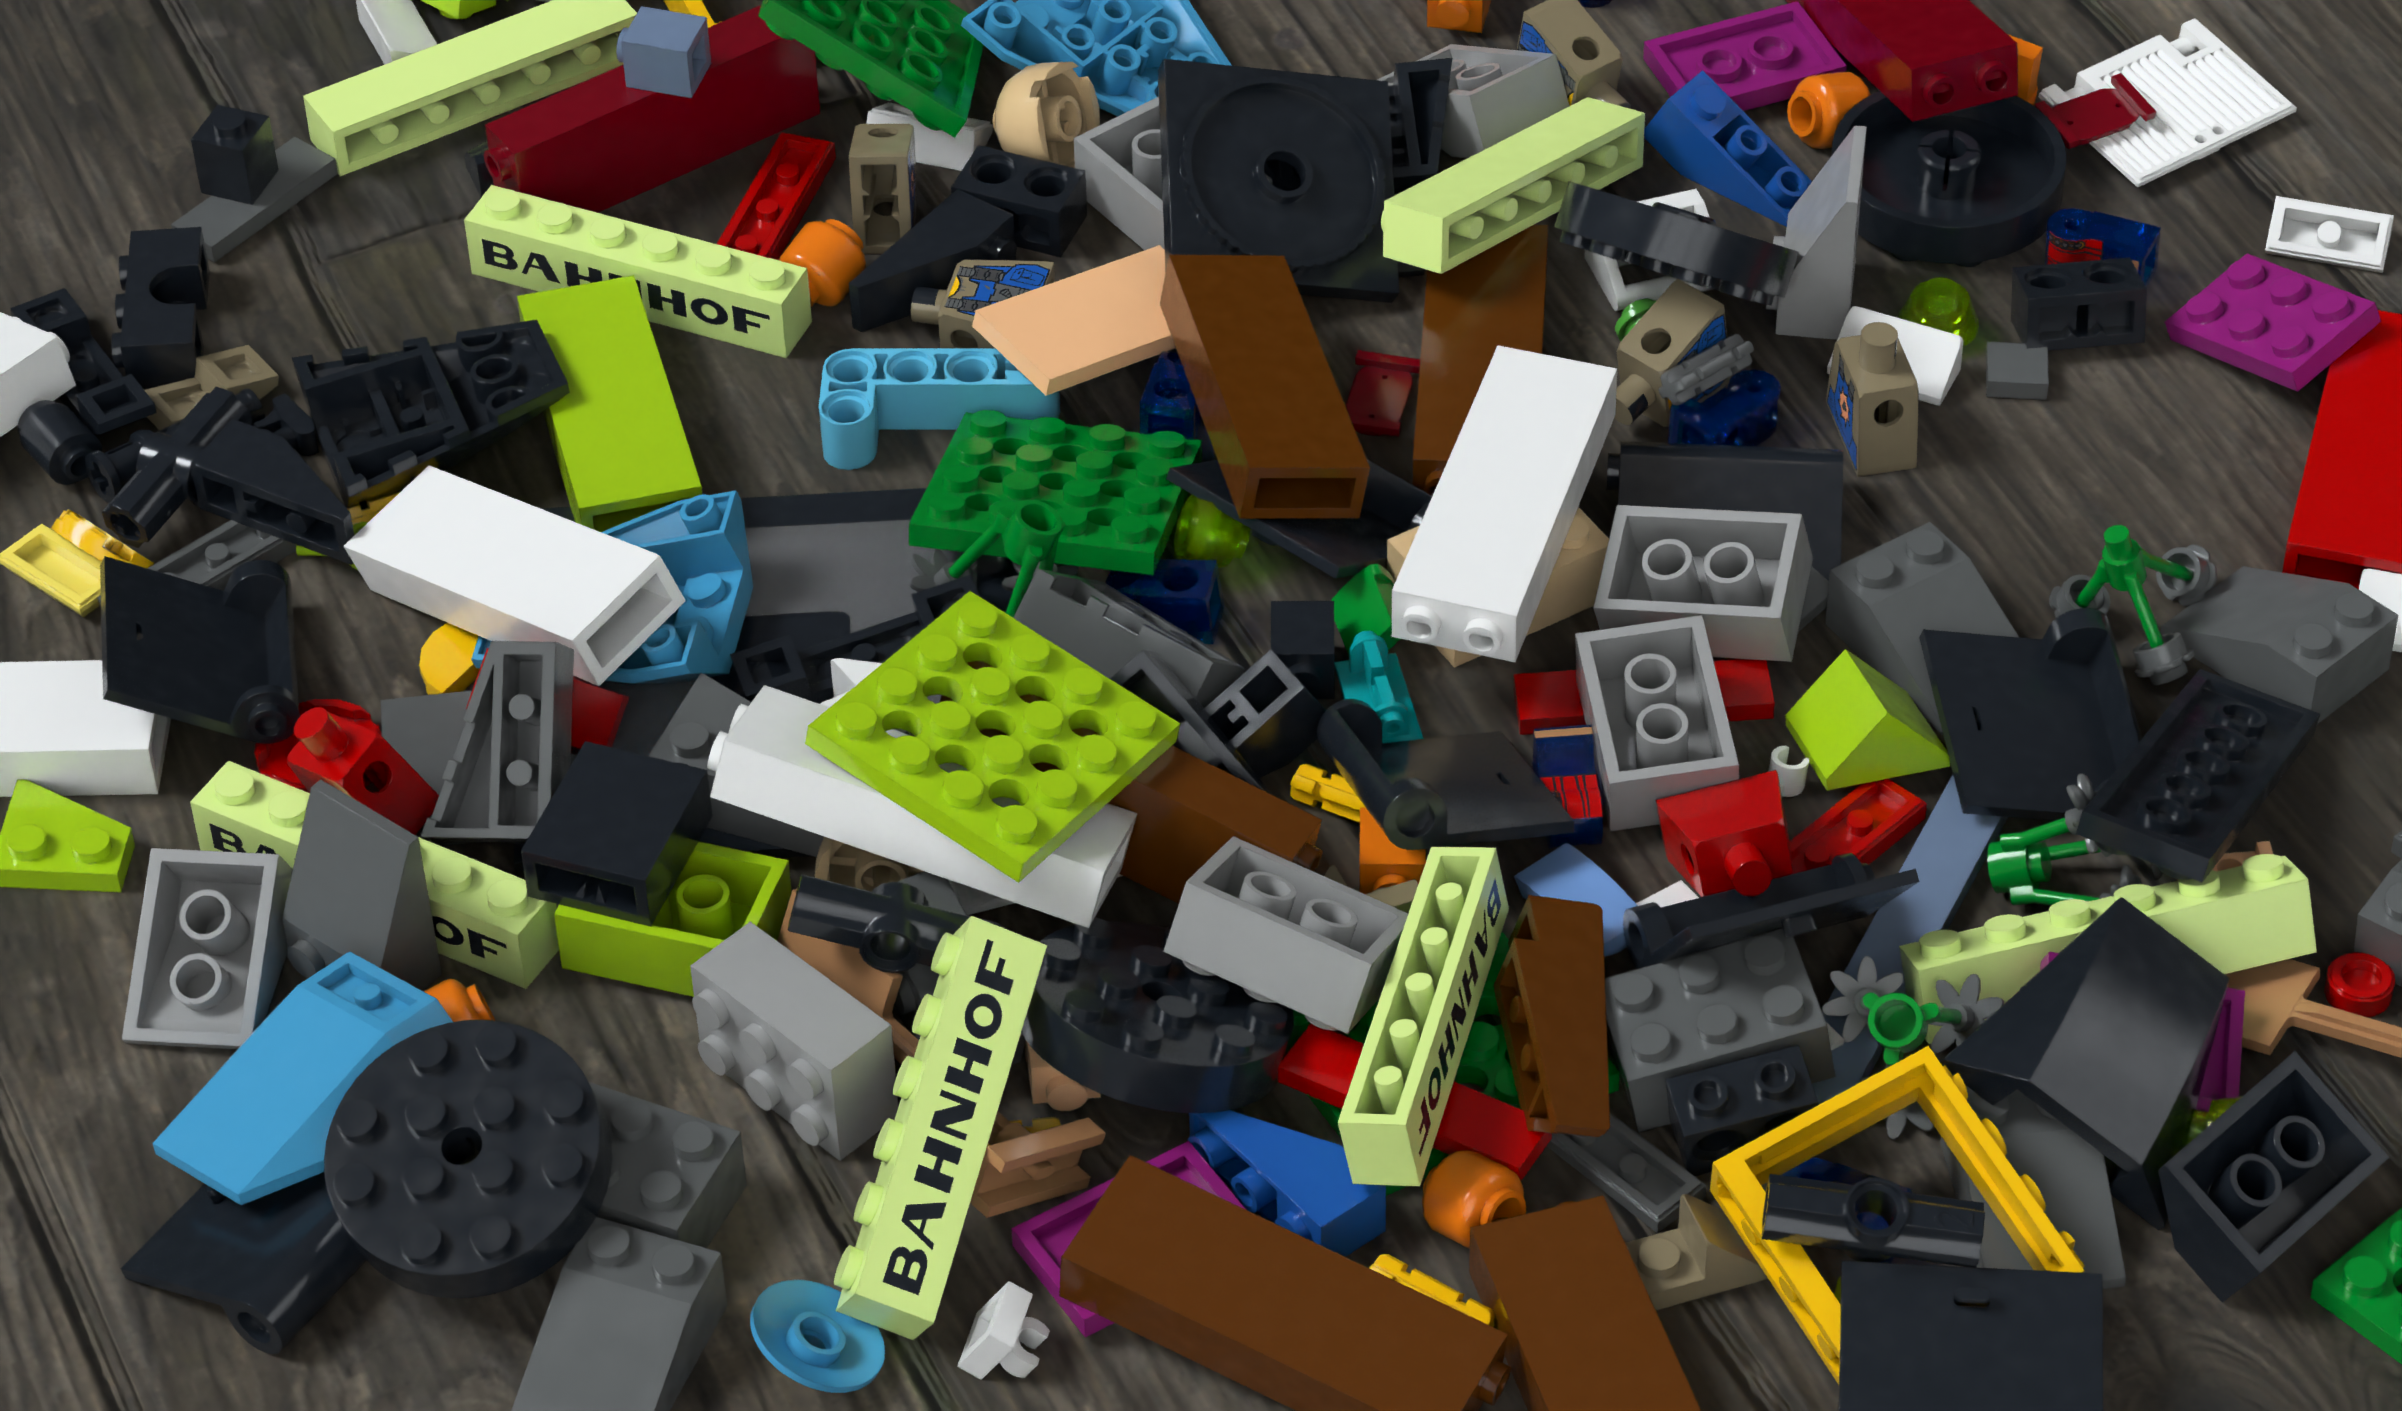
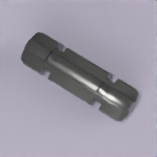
M1739 334L1729 335L1718 343L1683 361L1680 365H1676L1664 372L1660 377L1662 386L1658 389L1662 399L1668 397L1673 405H1682L1696 395L1703 393L1748 367L1752 363L1750 353L1754 351L1751 341L1744 342Z

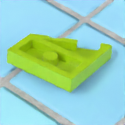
M17 779L0 832V887L122 892L135 847L131 827L29 780Z

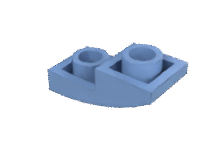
M1563 844L1514 876L1520 893L1526 900L1528 895L1599 905L1603 910L1604 957L1616 954L1627 947L1623 931L1624 912L1626 909L1638 905L1607 873L1570 844Z

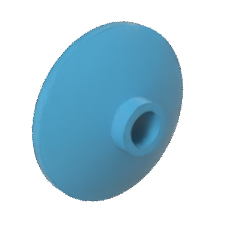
M786 1280L769 1286L759 1295L752 1308L750 1326L758 1348L775 1368L804 1386L831 1393L856 1391L867 1386L875 1379L885 1359L883 1337L877 1326L836 1311L841 1295L840 1291L830 1286L807 1280Z

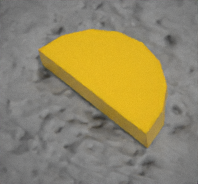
M69 509L67 511L64 510L51 527L52 530L100 561L106 556L144 568L154 565V562Z
M450 623L444 624L430 635L421 648L419 663L420 674L426 685L428 695L461 692L476 680L480 668L475 667L471 658L478 635Z

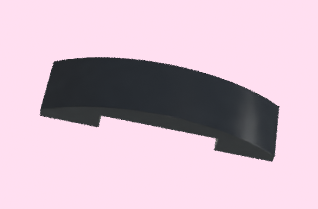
M65 288L10 308L12 317H17L23 322L46 332L55 333L66 345L70 354L68 365L76 386L58 398L71 409L92 433L96 435L103 434L157 413L155 403L132 374L123 377L92 337L86 314Z
M968 575L911 594L915 609L913 613L798 651L789 634L730 654L745 698L752 702L764 685L818 704L834 698L830 663L832 659L845 658L884 663L969 591L980 597L972 576Z

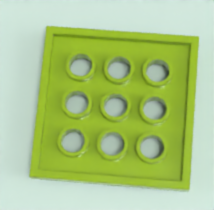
M969 591L810 723L807 729L805 744L1019 883L1167 751L1177 740L1180 723ZM981 661L993 667H983L976 670L967 663ZM943 695L951 698L953 701H943L936 704L927 697ZM1036 695L1046 701L1027 703L1019 696ZM1087 728L1097 732L1099 735L1093 734L1081 737L1072 730ZM902 729L912 733L914 736L907 735L894 738L886 733V731ZM997 729L1006 735H996L989 738L983 735L980 730ZM1041 762L1050 763L1061 770L1052 769L1042 772L1036 769L1033 764ZM954 763L963 766L967 770H956L949 773L940 768L939 765ZM1005 797L1013 799L1021 805L1001 807L992 800Z

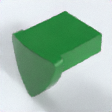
M1371 564L1361 570L1331 599V601H1334V622L1348 655L1354 637L1362 631H1373L1386 641L1388 651L1400 640V638L1392 637V589L1395 581L1392 575L1379 564Z

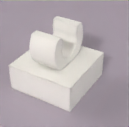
M1008 1281L976 1313L957 1367L982 1380L1000 1363L1011 1375L1025 1378L1038 1365L1040 1359L1034 1354L1027 1352L1020 1342L1035 1350L1048 1337L1050 1332L1041 1321L1032 1317H1025L1033 1294Z

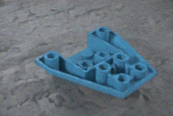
M988 0L964 17L961 23L964 29L999 59L1020 70L1026 66L1039 63L1074 62L1078 65V67L1073 69L1078 77L1088 76L1094 85L1099 108L1117 117L1159 97L1158 68L1164 59L1231 65L1189 0H1018L1015 3L1012 0Z
M735 490L713 495L702 494L691 499L680 500L602 531L604 534L660 555L686 600L605 681L678 683L695 680L700 673L708 677L729 674L732 665L730 654L735 653L753 590L742 501L738 492ZM478 636L471 658L476 668L481 667L485 652L491 643L490 640Z
M349 951L298 984L152 1143L155 1154L240 1205L324 1172L325 1146L331 1122L341 1100L355 1079L376 1058L400 1041L426 1029L453 1021L436 998Z

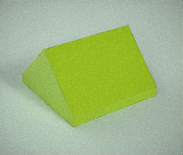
M1846 649L1785 715L1786 727L1805 757L1809 758L1811 767L1827 791L1950 767L1947 750L1908 692Z

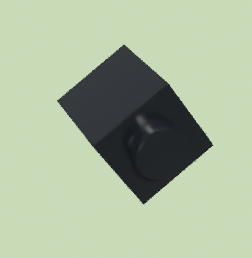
M217 105L191 138L200 190L203 194L253 205L279 170L270 118L267 115Z
M1271 601L1272 651L1298 677L1316 699H1335L1334 601Z

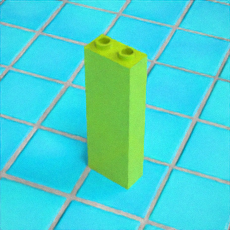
M634 275L517 296L520 322L538 321L568 382L570 393L544 410L543 414L575 522L602 532L677 501L702 495L700 479Z

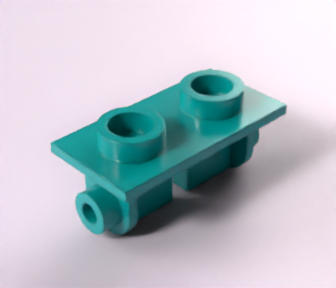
M1362 631L1358 633L1350 647L1349 660L1334 662V668L1344 700H1361L1373 708L1382 723V743L1424 739L1397 654H1388L1386 641L1375 632Z

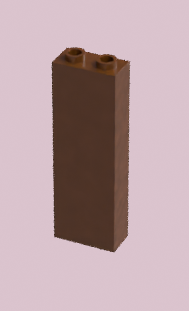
M1533 225L1442 274L1427 270L1413 450V486L1431 496L1435 492L1497 346L1543 354L1549 225Z
M1169 254L1160 306L1239 519L1360 518L1370 466L1285 256Z
M981 661L967 663L976 670L983 667H993ZM941 695L940 702L953 700ZM1036 695L1019 696L1027 703L1046 701ZM1087 728L1072 730L1081 737L1093 734L1099 735L1097 732ZM997 729L980 730L983 735L989 738L996 735H1006ZM1173 745L1109 802V804L1137 813L1123 866L1119 874L1178 904L1186 881L1233 836L1313 872H1316L1322 858L1323 851L1315 847L1322 819ZM1041 762L1033 764L1036 769L1042 772L1052 769L1061 770L1050 763Z
M1129 1155L1061 1257L1060 1297L1295 1411H1479L1483 1402L1492 1406L1495 1405L1510 1376L1511 1367L1503 1363L1508 1334L1132 1155Z
M1603 1195L1577 1202H1563L1552 1208L1511 1218H1498L1492 1220L1491 1223L1470 1227L1469 1273L1482 1304L1491 1308L1495 1313L1494 1328L1508 1334L1504 1356L1511 1367V1372L1528 1411H1701Z

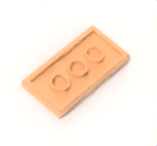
M1158 245L975 310L972 327L1045 396L1175 349L1173 338L1160 306L1165 278V250Z

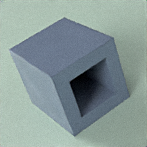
M641 6L629 28L625 27L621 30L617 41V59L624 64L626 87L692 98L711 65L707 17Z

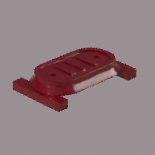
M2122 73L2111 77L2110 83L2116 89H2099L2060 103L2053 108L2045 100L2034 105L2055 125L2064 145L2068 149L2129 128L2138 119L2139 115L2145 121L2154 119L2156 116L2155 109Z
M1358 350L1355 364L1365 367L1361 368L1355 375L1345 404L1354 429L1366 435L1399 437L1402 422L1399 421L1413 383L1410 373L1419 374L1420 359Z

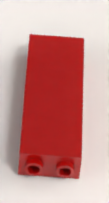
M2378 310L2381 322L2329 365L2287 540L2282 573L2349 583L2358 590L2364 569L2370 568L2402 574V314Z

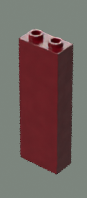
M1785 0L1788 4L1798 1L1828 42L1912 122L2018 95L2017 42L1970 0Z
M761 5L708 28L711 65L692 98L626 87L623 64L485 124L488 150L484 152L486 167L493 178L494 186L599 213L819 115L820 104L815 51L795 39L787 40L772 32L766 22L758 17Z

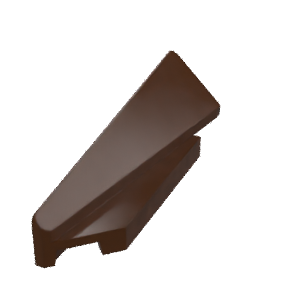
M1528 895L1509 938V951L1493 985L1520 1108L1524 1110L1528 1131L1600 1137L1610 1129L1603 910L1594 903Z

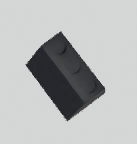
M2294 1051L2158 1170L2174 1248L2221 1302H2224L2262 1273L2382 1165L2389 1156L2297 1052Z

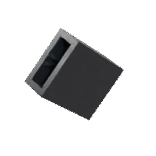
M585 741L521 849L528 897L651 927L713 816L707 770L689 766L685 763L671 762L629 752L621 748H612Z

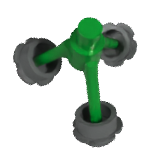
M2113 525L2104 532L2106 545L2102 550L2103 559L2099 561L2092 577L2074 575L2062 584V587H2054L2049 595V605L2054 610L2055 618L2068 611L2080 608L2096 609L2106 615L2111 601L2109 593L2103 585L2110 583L2118 591H2128L2148 641L2133 649V654L2138 664L2134 673L2140 678L2149 677L2152 685L2171 682L2188 672L2185 662L2193 658L2195 651L2193 648H2186L2182 635L2179 632L2161 635L2142 586L2147 577L2145 567L2156 571L2157 583L2164 595L2169 600H2179V603L2183 606H2189L2192 603L2204 600L2205 593L2212 590L2215 586L2217 568L2215 564L2210 562V553L2201 546L2176 547L2166 552L2161 558L2148 553L2134 539H2131L2126 526Z

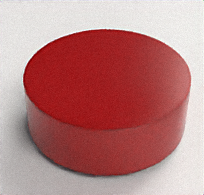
M2360 952L2347 953L2337 957L2329 965L2324 987L2325 996L2329 1004L2334 1008L2364 1017H2374L2384 1012L2391 1004L2395 975L2389 965L2373 955Z

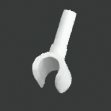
M1779 746L1771 753L1768 772L1777 771L1783 797H1794L1801 794L1804 790L1809 758L1806 757L1798 765H1787L1789 747Z

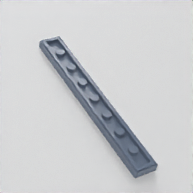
M1952 775L1899 871L1900 873L1916 869L1920 882L1878 909L1844 973L1849 974L1857 981L1861 960L1865 956H1869L1874 961L1876 967L1877 981L1894 972H1901L1903 974L1899 946L1918 942L1921 936L1932 931L1948 930L1987 857L1990 842L1996 841L2008 817L1963 814L1954 776ZM1904 975L1902 984L1894 993L1906 994ZM1835 987L1828 1001L1845 995ZM1822 1012L1825 1021L1842 1037L1843 1026L1848 1015L1830 1016ZM1866 1024L1853 1041H1844L1843 1045L1831 1051L1836 1077L1812 1084L1818 1104L1860 1083L1862 1078L1869 1077L1884 1048L1871 1035Z

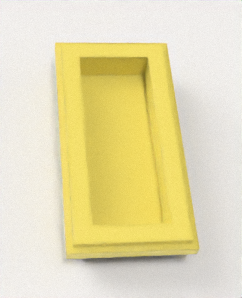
M40 524L0 553L1 565L83 618L99 607L98 597L101 595L100 565L102 561L88 554L45 525Z

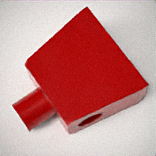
M322 707L312 708L298 718L294 726V734L300 741L288 754L287 764L309 793L311 787L321 779L414 835L418 833L426 823L427 818H430L433 814L439 795L381 735L327 712ZM366 781L372 782L380 791L369 792L365 788L364 783Z
M1776 770L1655 800L1666 857L1701 897L1736 889L1737 892L1744 896H1756L1763 893L1770 886L1772 879L1793 874L1789 833L1779 777Z

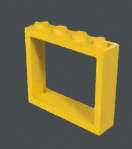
M1929 1046L1721 1157L1712 1164L1710 1192L1838 1385L1841 1304L1801 1244L1762 1239L1761 1227L1766 1192L1761 1185L1768 1182L1769 1174L1782 1175L1916 1101L2032 1269L2084 1273L2085 1271L2083 1269L2085 1265L2073 1250L2075 1245L2073 1237L2064 1230L2058 1233L2044 1213L2046 1205L2038 1186L2027 1174L2021 1176L2017 1174L2005 1157L2007 1154L2006 1145L1997 1127L1988 1118L1980 1121L1967 1102L1968 1092L1960 1074L1952 1075L1946 1065L1942 1066Z

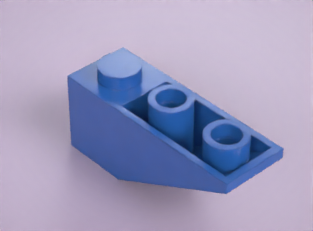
M1703 70L1673 94L1644 129V138L1680 175L1787 227L1789 211L1812 182Z
M1231 1110L1212 1113H1189L1190 1137L1188 1141L1215 1173L1232 1188L1235 1197L1247 1211L1257 1212L1264 1219L1344 1257L1386 1231V1186L1353 1184L1345 1151L1341 1145Z

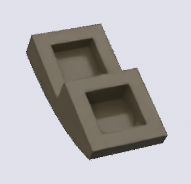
M249 345L197 357L194 378L145 390L155 403L157 412L147 416V418L158 430L166 428L184 419L206 393H211L215 387L231 391L234 395L248 388L260 400L278 386L279 375Z

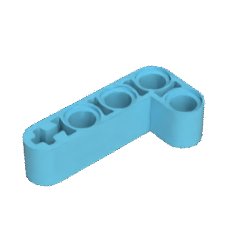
M852 348L840 350L831 354L825 360L822 370L819 416L823 456L829 465L837 469H859L874 460L877 453L879 430H957L965 412L975 413L982 410H994L1003 413L1006 417L1028 420L1041 417L1058 418L1060 414L1059 391L1045 396L995 348Z

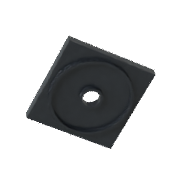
M1164 59L1158 68L1165 273L1169 254L1285 256L1300 295L1392 303L1399 294L1398 261L1383 257V231L1381 228L1384 201L1394 196L1388 81ZM1268 160H1282L1289 163L1299 174L1301 186L1291 191L1276 188L1265 176L1264 163Z

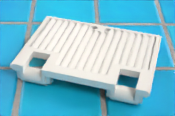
M2195 18L2183 23L2179 38L2170 43L2162 35L2155 36L2078 72L2074 88L2064 92L2056 84L2042 89L2038 96L2053 108L2060 103L2099 89H2116L2110 83L2111 77L2122 73L2155 109L2156 116L2154 119L2145 121L2139 115L2138 119L2129 128L2089 142V144L2137 188L2192 161L2200 160L2219 151L2220 148L2296 112L2297 109L2295 105Z

